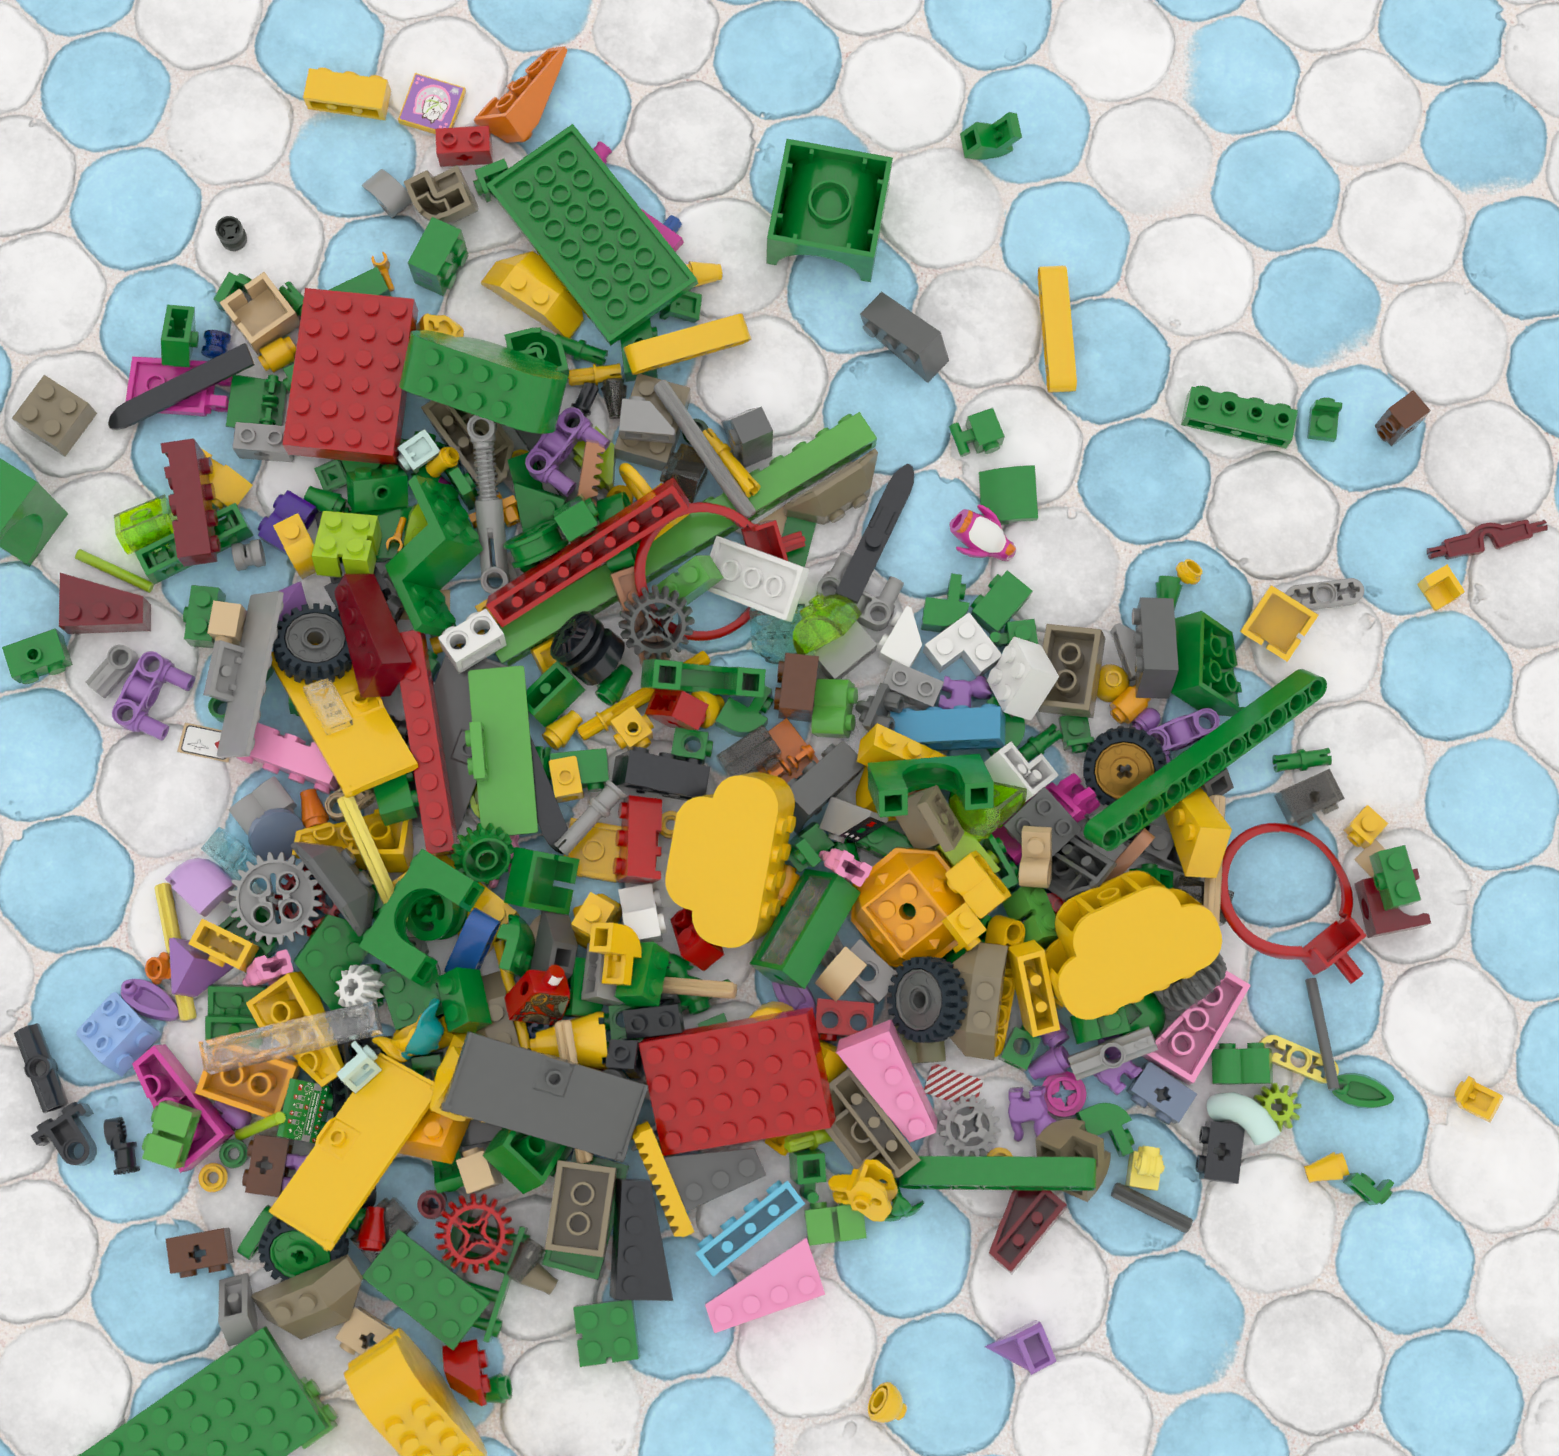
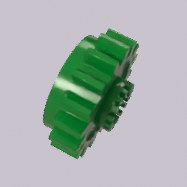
M477 823V830L473 831L470 827H467L466 831L468 834L466 836L460 834L457 836L460 844L452 845L455 853L451 855V859L454 862L455 869L477 883L485 882V884H489V881L500 879L499 876L509 871L507 868L509 863H512V856L510 854L514 853V847L511 844L512 840L508 834H505L502 827L499 826L495 829L493 824L489 823L483 829L481 823Z

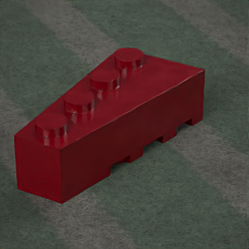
M344 574L334 593L360 697L391 696L412 663L375 575Z

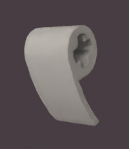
M380 169L362 184L364 189L376 197L382 209L391 218H394L412 203L407 190L383 169Z

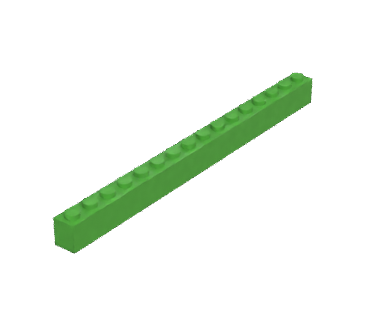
M858 412L853 416L852 414L844 416L838 421L837 426L831 429L828 427L822 429L815 435V439L808 443L803 441L797 444L792 449L793 452L785 457L783 455L775 457L769 462L770 466L765 469H756L749 474L761 487L754 496L751 494V497H747L756 510L755 514L748 518V520L753 521L876 447L877 437L861 413ZM724 491L723 494L716 498L711 496L702 501L703 503L726 506L737 511ZM697 512L689 514L652 542L646 559V584L713 545L716 536L724 538L740 527L731 520L714 513ZM607 563L599 568L596 567L581 579L563 588L503 628L498 623L497 625L504 633L507 644L495 652L500 663L511 666L531 654L530 649L555 637L559 629L575 614L588 611L594 616L618 602L614 585L610 579V574L614 572L609 570Z

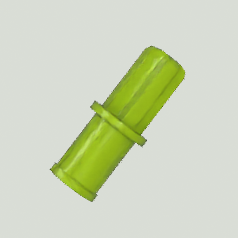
M825 1129L786 1136L784 1147L789 1153H793L807 1148L814 1150L821 1144L834 1141Z

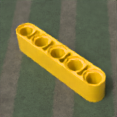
M1066 265L1038 267V290L1048 393L1074 392L1077 387L1067 267Z
M740 313L630 344L623 349L632 375H636L744 344L751 340V336L744 316Z
M996 915L989 921L985 943L1006 945L1008 947L1024 943V924L1002 915ZM1008 953L995 1057L1001 1054L1005 1045L1015 991Z

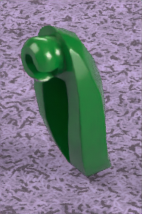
M1358 1073L1338 1075L1340 1089L1332 1091L1334 1096L1340 1101L1358 1108H1378L1386 1106L1394 1100L1393 1094L1384 1084L1372 1077Z

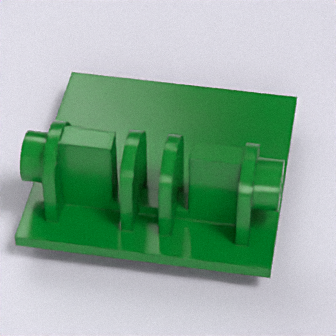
M241 375L232 376L226 427L235 428L236 422L282 426L287 390L284 382L279 381V377L276 375H268V379Z

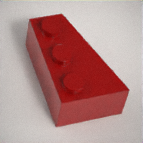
M629 795L624 799V802L619 804L618 818L622 819V828L617 830L615 845L620 847L619 858L615 857L613 874H617L616 882L640 885L653 884L661 880V871H656L657 857H661V847H658L659 833L662 831V799Z

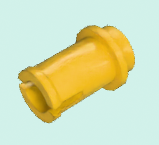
M453 447L442 448L439 451V455L427 463L426 470L428 474L437 478L448 468L455 467L458 464L459 453Z

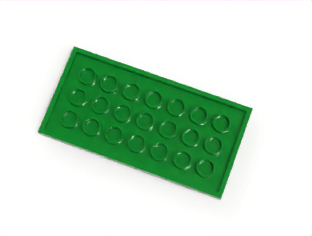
M573 124L486 184L490 193L610 346L698 284L697 278Z
M265 1326L79 1456H287L328 1428L329 1425Z

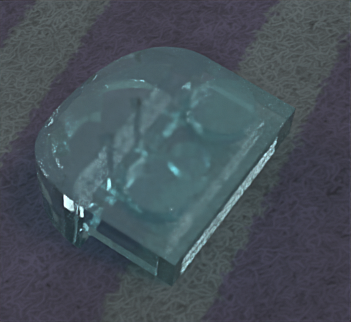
M805 604L797 605L792 622L750 607L751 642L755 653L757 652L765 658V661L768 663L779 664V660L785 661V653L799 654L801 650H804L807 641Z

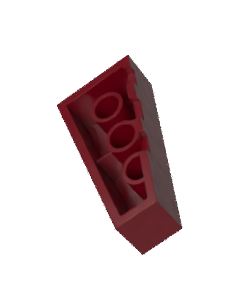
M194 438L160 443L162 454H165L169 459V466L164 467L165 478L168 479L170 489L174 493L168 495L172 514L177 516V520L172 521L177 558L184 567L218 562L217 552L221 551L219 537L215 535L214 526H218V517L216 510L212 509V500H215L216 495L214 485L210 483L209 474H213L211 458L206 457Z

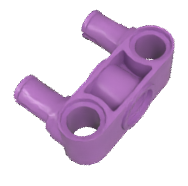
M570 407L559 415L555 432L542 434L538 443L527 455L525 464L533 479L545 484L550 483L568 497L574 491L577 484L559 470V465L570 455L578 441L586 442V439L598 441L601 445L605 446V451L611 441L594 429L593 424L588 418L583 416L579 409ZM577 418L580 420L577 427L569 428L566 426L570 419ZM537 461L546 462V466L542 470L536 471L533 469V465Z
M149 651L144 653L139 658L131 675L127 678L122 692L112 709L114 721L126 730L132 732L142 731L159 740H164L168 734L169 726L148 716V712L157 700L164 683L169 682L186 691H190L194 685L195 677L174 667L175 665L171 660L162 657L157 652ZM154 661H159V668L154 672H149V665ZM127 710H133V717L128 721H123V714Z
M1209 708L1201 709L1189 715L1172 719L1163 725L1149 730L1147 734L1159 740L1165 753L1166 761L1169 763L1171 761L1169 758L1171 751L1180 750L1201 740L1220 726V719L1214 710ZM1199 718H1207L1211 723V728H1202L1199 724Z

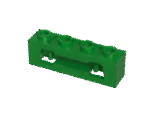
M236 503L217 511L218 519L226 516V518L218 521V526H214L215 535H218L220 540V552L232 547V544L240 543L254 536ZM174 533L135 552L146 576L154 585L191 567H184L177 558Z

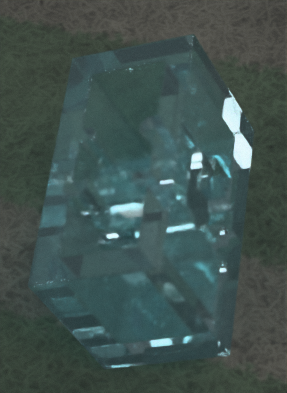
M218 827L201 848V850L239 881L242 877L237 871L243 870L247 872L249 870L246 864L247 861L257 865V858L254 852L229 831Z

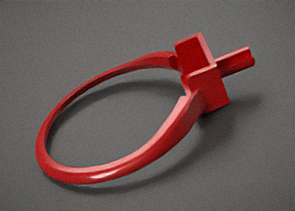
M703 502L689 503L687 510L642 538L634 564L636 590L639 597L643 595L641 592L642 587H645L648 591L645 566L649 549L655 537L671 521L686 514L708 512L723 516L742 528L741 532L746 546L788 561L786 553L805 547L804 542L806 540L802 536L801 531L781 537L776 520L754 524L742 514L726 506ZM654 603L649 605L652 609L658 610ZM748 606L740 617L727 626L711 631L693 630L692 635L684 636L688 640L708 641L722 638L746 624L758 610ZM649 614V616L662 628L660 619L658 621L657 618L654 619ZM670 622L668 630L673 634L677 625Z
M1283 823L1260 824L1245 830L1233 839L1227 846L1223 856L1220 908L1235 934L1248 946L1264 955L1277 959L1302 960L1313 975L1322 972L1334 963L1350 984L1362 977L1363 972L1347 952L1367 935L1356 921L1351 918L1353 910L1352 888L1343 867L1333 852L1313 834L1299 827ZM1280 831L1299 835L1315 844L1327 856L1336 871L1341 888V907L1339 911L1341 918L1339 922L1337 920L1334 921L1303 948L1302 946L1279 945L1261 939L1246 928L1234 911L1228 891L1229 869L1237 851L1251 838L1265 833Z

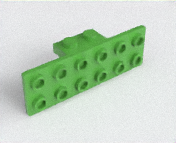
M510 666L468 671L472 722H469L470 730H465L466 746L471 747L472 758L467 759L469 775H474V779L477 781L480 823L483 829L489 823H492L495 829L500 826L505 834L509 836L537 833L538 820L525 668L523 666Z

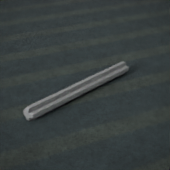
M666 380L658 382L654 386L655 393L737 512L747 519L753 516L756 512L755 508Z

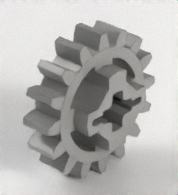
M971 1095L969 1102H966L964 1096H960L958 1105L954 1101H950L951 1110H942L941 1113L946 1116V1119L938 1121V1124L944 1126L945 1130L941 1131L939 1136H947L948 1140L945 1141L944 1146L952 1144L954 1146L953 1154L963 1150V1156H969L970 1151H973L974 1156H980L979 1149L982 1148L985 1152H989L990 1148L987 1144L989 1142L997 1143L993 1133H999L1001 1129L994 1127V1123L998 1122L1000 1117H992L991 1113L995 1110L994 1106L988 1109L984 1107L986 1099L976 1103L975 1095ZM964 1107L973 1108L969 1115L963 1116L956 1113ZM983 1114L988 1122V1131L982 1126L981 1117ZM974 1118L973 1126L976 1128V1131H971L964 1136L966 1127L962 1125L963 1121L968 1122ZM951 1122L956 1125L958 1131L956 1139L951 1133ZM976 1137L982 1140L981 1143L975 1146H965L970 1138Z

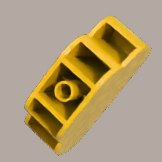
M761 772L729 777L718 785L714 794L699 796L686 801L677 813L665 876L666 889L671 899L677 905L693 910L692 920L695 930L708 943L727 948H736L760 939L768 933L775 916L780 911L781 900L778 899L779 890L783 888L786 879V873L783 872L784 863L788 860L791 852V845L788 844L790 833L794 831L796 825V817L793 816L795 808L794 794L790 786L780 777Z
M1129 871L1102 883L1097 888L1089 889L1067 900L1060 907L1055 919V930L1058 939L1048 946L1045 950L1053 995L1072 1015L1080 1019L1090 1020L1103 1015L1114 1014L1120 1007L1128 1003L1139 1002L1144 996L1154 991L1167 989L1171 983L1177 980L1194 976L1197 971L1207 967L1216 959L1222 946V934L1213 913L1187 892L1175 888L1168 889L1146 872Z
M397 1328L371 1348L348 1362L349 1369L344 1372V1377L357 1405L372 1426L401 1456H488L476 1428L462 1407L457 1403L455 1396L440 1372L401 1328Z

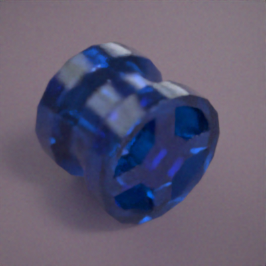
M206 330L203 336L205 345L201 349V354L213 359L227 352V345L231 342V335L219 330Z

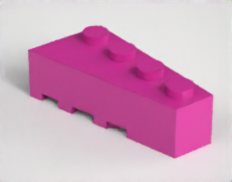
M166 1044L152 1046L132 1063L146 1097L150 1099L153 1108L162 1101L170 1100L202 1111L185 1165L182 1168H178L180 1173L192 1170L235 1134L229 1124L221 1117L222 1115L218 1110L213 1107L211 1101L207 1097L195 1093L197 1088L196 1082Z

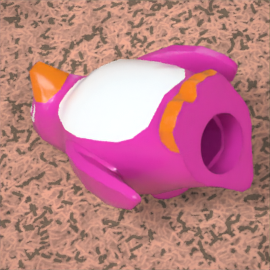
M978 504L977 508L983 516L971 510L963 509L951 520L949 524L951 533L968 547H956L958 552L972 558L994 557L1001 561H1009L1014 557L1016 546L1007 539L1002 531L1000 521L989 508Z

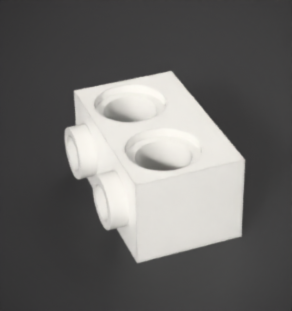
M487 609L472 613L467 617L466 621L456 627L447 628L438 637L442 650L459 674L507 645L504 633ZM482 629L489 630L488 633L484 635L477 634L478 631ZM457 644H465L461 649H453Z

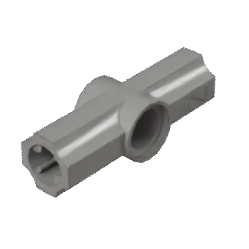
M1148 1025L1120 1037L1107 1039L1102 1044L1070 1055L1068 1060L1073 1074L1078 1081L1109 1068H1118L1127 1061L1158 1050V1047ZM1112 1046L1117 1047L1121 1051L1120 1057L1114 1060L1107 1058L1105 1055V1050Z

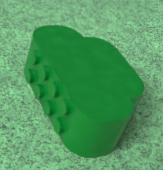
M415 330L410 333L399 387L409 393L511 428L531 433L548 434L556 430L568 376L557 371L558 366L549 361L492 342L469 337H455L434 331Z

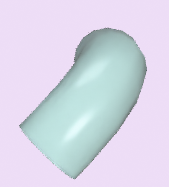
M1236 1092L1212 1095L1207 1100V1111L1212 1120L1238 1123L1249 1134L1254 1145L1268 1142L1280 1134L1277 1124L1267 1110L1252 1098Z

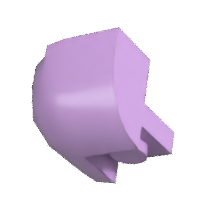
M194 858L186 860L165 878L167 882L173 885L172 888L204 917L221 901L228 904L235 897L228 894V891H232L236 887L231 882L233 879L222 867L209 859Z

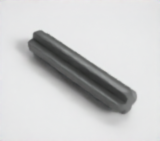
M1116 1183L1111 1191L1113 1198L1183 1233H1187L1192 1226L1193 1220L1121 1183Z

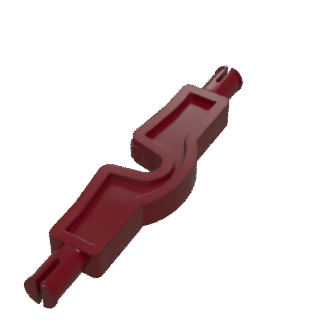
M1527 519L1505 525L1484 523L1475 527L1468 534L1445 539L1440 546L1427 548L1428 558L1433 559L1445 556L1449 560L1461 556L1481 554L1485 551L1484 536H1488L1496 549H1501L1514 543L1529 540L1533 537L1534 533L1547 531L1548 525H1545L1547 523L1545 520L1529 524Z

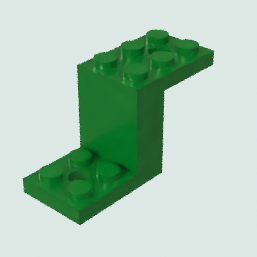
M414 475L408 483L428 525L385 565V568L414 630L439 637L447 628L456 627L455 617L450 613L445 602V596L440 590L483 551V548L478 540V533L473 529L468 519L467 511L462 507L458 499L456 489L449 484Z

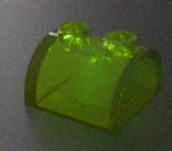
M161 495L114 515L115 535L128 555L174 533L172 521L177 519L172 514L166 495Z
M823 593L808 601L810 605L799 611L802 619L797 623L793 631V645L797 654L806 655L844 636L862 614L855 603L841 595L824 596Z
M994 782V808L965 810L960 798L956 794L949 799V804L964 831L972 834L975 838L985 839L990 837V833L997 828L1002 827L1004 822L1024 806L1027 798V788Z

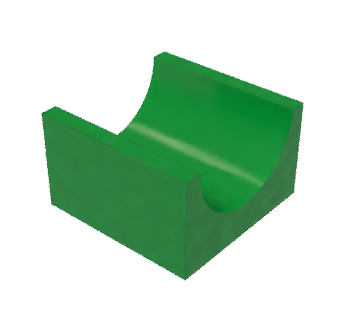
M786 139L767 235L766 264L777 265L778 261L782 258L793 255L819 256L841 262L855 270L859 274L861 281L871 282L889 189L893 157Z
M0 458V548L30 567L68 513L37 481Z

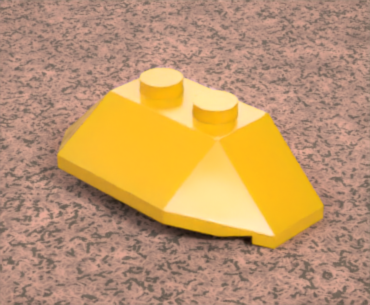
M534 251L496 261L481 281L483 286L556 334L558 333L571 339L584 321L580 306L541 256Z

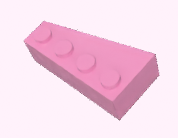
M261 723L256 724L254 734L255 745L250 756L236 757L248 764H252L253 761L262 763L264 770L277 775L279 770L288 773V779L299 784H304L305 780L315 784L314 789L328 795L330 791L335 792L341 788L316 743L312 742L310 746L306 745V741L289 733H285L283 736L279 730Z
M1226 971L1224 979L1221 980L1219 986L1214 988V992L1209 993L1206 999L1200 1000L1198 1004H1193L1189 1009H1185L1155 1039L1158 1050L1141 1057L1187 1085L1193 1084L1251 985Z
M892 1020L839 1040L836 1053L909 1143L936 1133L938 1119Z
M805 1237L705 1304L714 1333L825 1295L807 1238Z

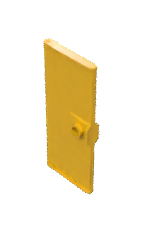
M274 651L271 652V666L346 798L360 794V792L418 768V763L387 713L381 697H360L353 665L349 672L345 671V675L341 679L335 676V682L329 684L327 679H324V685L317 686V680H313L312 685H305V679L298 683L294 681V675L291 678L287 677L285 671H281L278 667ZM325 688H329L327 694L325 695L326 698H323V696L315 694H319V690H321L320 694H325Z
M381 1052L378 1054L375 1062L382 1070L356 1094L352 1092L337 1115L328 1120L316 1137L315 1146L268 1211L281 1221L317 1242L326 1251L331 1252L430 1108L435 1082Z

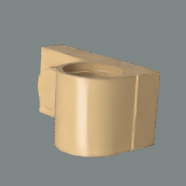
M1023 826L1019 886L1049 888L1052 880V828Z

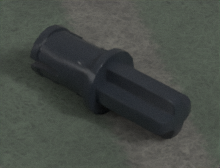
M590 382L584 383L576 402L572 403L571 407L579 409L585 417L587 415L590 416V408L598 394L599 388ZM577 418L570 419L566 426L569 428L577 427L580 420Z

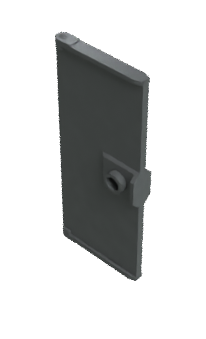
M456 645L453 647V649H461ZM445 655L434 684V691L458 835L471 797L477 786L474 775H469L467 759L472 758L471 747L466 746L465 730H470L469 722H472L468 671L509 666L485 658L459 674ZM413 770L412 773H413L414 781H413V782H409V783H410L411 791H412V790H416V791H417V789H416V782H415V776H414V770ZM418 806L416 807L418 817L412 819V825L423 829L420 808Z
M468 1031L448 1091L441 1104V1111L451 1112L623 1163L648 1085Z

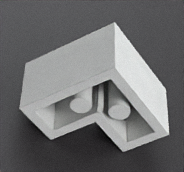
M967 613L926 643L923 649V653L939 673L962 658L976 677L984 675L995 667L1002 656L1001 652L970 613Z
M1009 742L984 762L994 781V791L1011 812L1015 811L1059 776L1042 753L1028 763L1012 742Z
M652 883L618 889L624 925L629 926L635 931L640 942H662V934H666L667 929L663 913L658 914L657 907L662 906L659 889L653 890Z

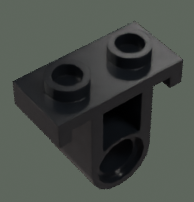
M673 998L660 999L659 1006L623 1010L627 1039L676 1034L685 1031L681 1002L675 1003Z
M73 1102L61 1110V1116L55 1120L52 1118L45 1120L36 1127L38 1131L31 1135L33 1141L38 1146L49 1144L47 1139L49 1137L62 1159L70 1165L85 1166L90 1164L97 1155L96 1144L79 1116L89 1117L94 1114L86 1103L78 1104ZM81 1143L84 1146V1154L81 1158L77 1159L73 1152L75 1146Z

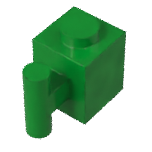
M993 408L968 416L965 424L967 430L963 432L959 423L949 426L961 457L971 453L967 445L969 443H973L977 454L981 452L990 454L1000 449L1005 438Z
M1035 619L1007 622L1004 633L992 632L989 638L996 647H1007L1013 637L1038 644Z
M807 1148L789 1153L790 1179L798 1185L802 1184L799 1193L804 1199L812 1204L816 1203L819 1200V1196L816 1193L815 1183L826 1182L825 1153L818 1148L814 1150Z

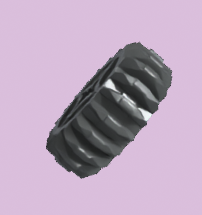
M657 585L652 586V593H648L647 589L642 587L641 592L643 595L641 597L635 592L631 594L635 601L634 603L630 601L624 602L625 607L629 611L623 610L619 613L620 617L626 619L618 622L619 628L625 629L620 635L622 639H628L626 642L628 648L635 646L634 653L636 655L644 651L645 659H649L652 653H654L655 658L660 660L661 653L665 652L667 658H671L670 650L674 648L676 652L680 653L679 643L681 642L686 645L689 643L684 635L693 634V629L689 627V625L695 623L694 618L689 616L693 612L690 606L685 607L687 600L685 597L679 598L677 590L672 591L669 595L668 586H664L661 593H659ZM653 603H664L670 606L668 608L664 606L660 610L652 609L649 605ZM642 611L645 621L640 626L641 629L635 633V619L638 613ZM678 612V625L675 632L671 634L668 630V625L673 620L672 616ZM649 614L654 619L657 618L658 621L660 619L664 631L659 626L655 627V624L653 626ZM652 636H660L664 640L660 642H648L643 639H649Z
M1219 953L1210 965L1197 971L1194 976L1177 980L1171 983L1165 990L1154 991L1157 996L1156 998L1170 1011H1181L1184 1008L1189 1009L1191 1005L1198 1004L1200 1000L1206 999V996L1214 992V988L1221 984V980L1224 979L1227 971L1226 963Z

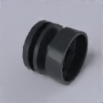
M582 611L571 617L559 629L550 647V655L557 662H560L563 667L571 669V672L583 683L593 686L602 682L617 667L625 650V642L612 630L604 628L602 622L596 619L590 612Z

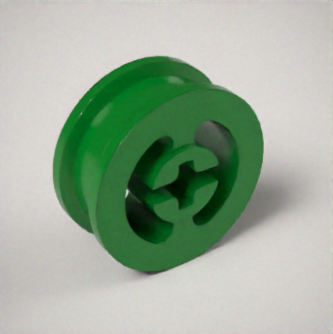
M555 520L530 528L503 544L504 549H509L514 558L512 562L513 568H520L537 562L569 544L567 538H562L558 530L559 525Z
M428 896L418 901L412 907L408 914L406 927L413 936L423 941L449 939L461 931L466 922L468 911L443 896Z

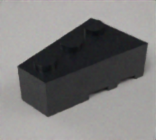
M633 747L632 750H628L615 757L611 782L618 788L636 789V793L645 794L646 791L660 794L665 798L688 801L692 798L706 795L710 766L702 765V761L699 759L686 758L685 761L675 759L676 755L660 752L658 756L649 754V749Z

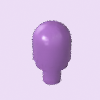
M1146 708L1132 721V727L1148 732L1160 724L1161 717L1159 712L1154 708Z
M216 1101L213 1107L223 1113L221 1117L224 1121L235 1129H240L251 1123V1112Z

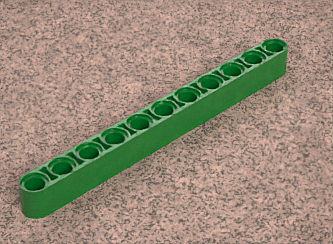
M1305 669L1296 670L1091 818L1084 827L1085 839L1106 851L1116 849L1321 699L1327 689L1326 679Z

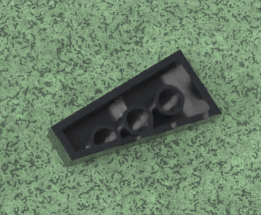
M616 1178L609 1296L615 1300L673 1301L651 1181L646 1179Z

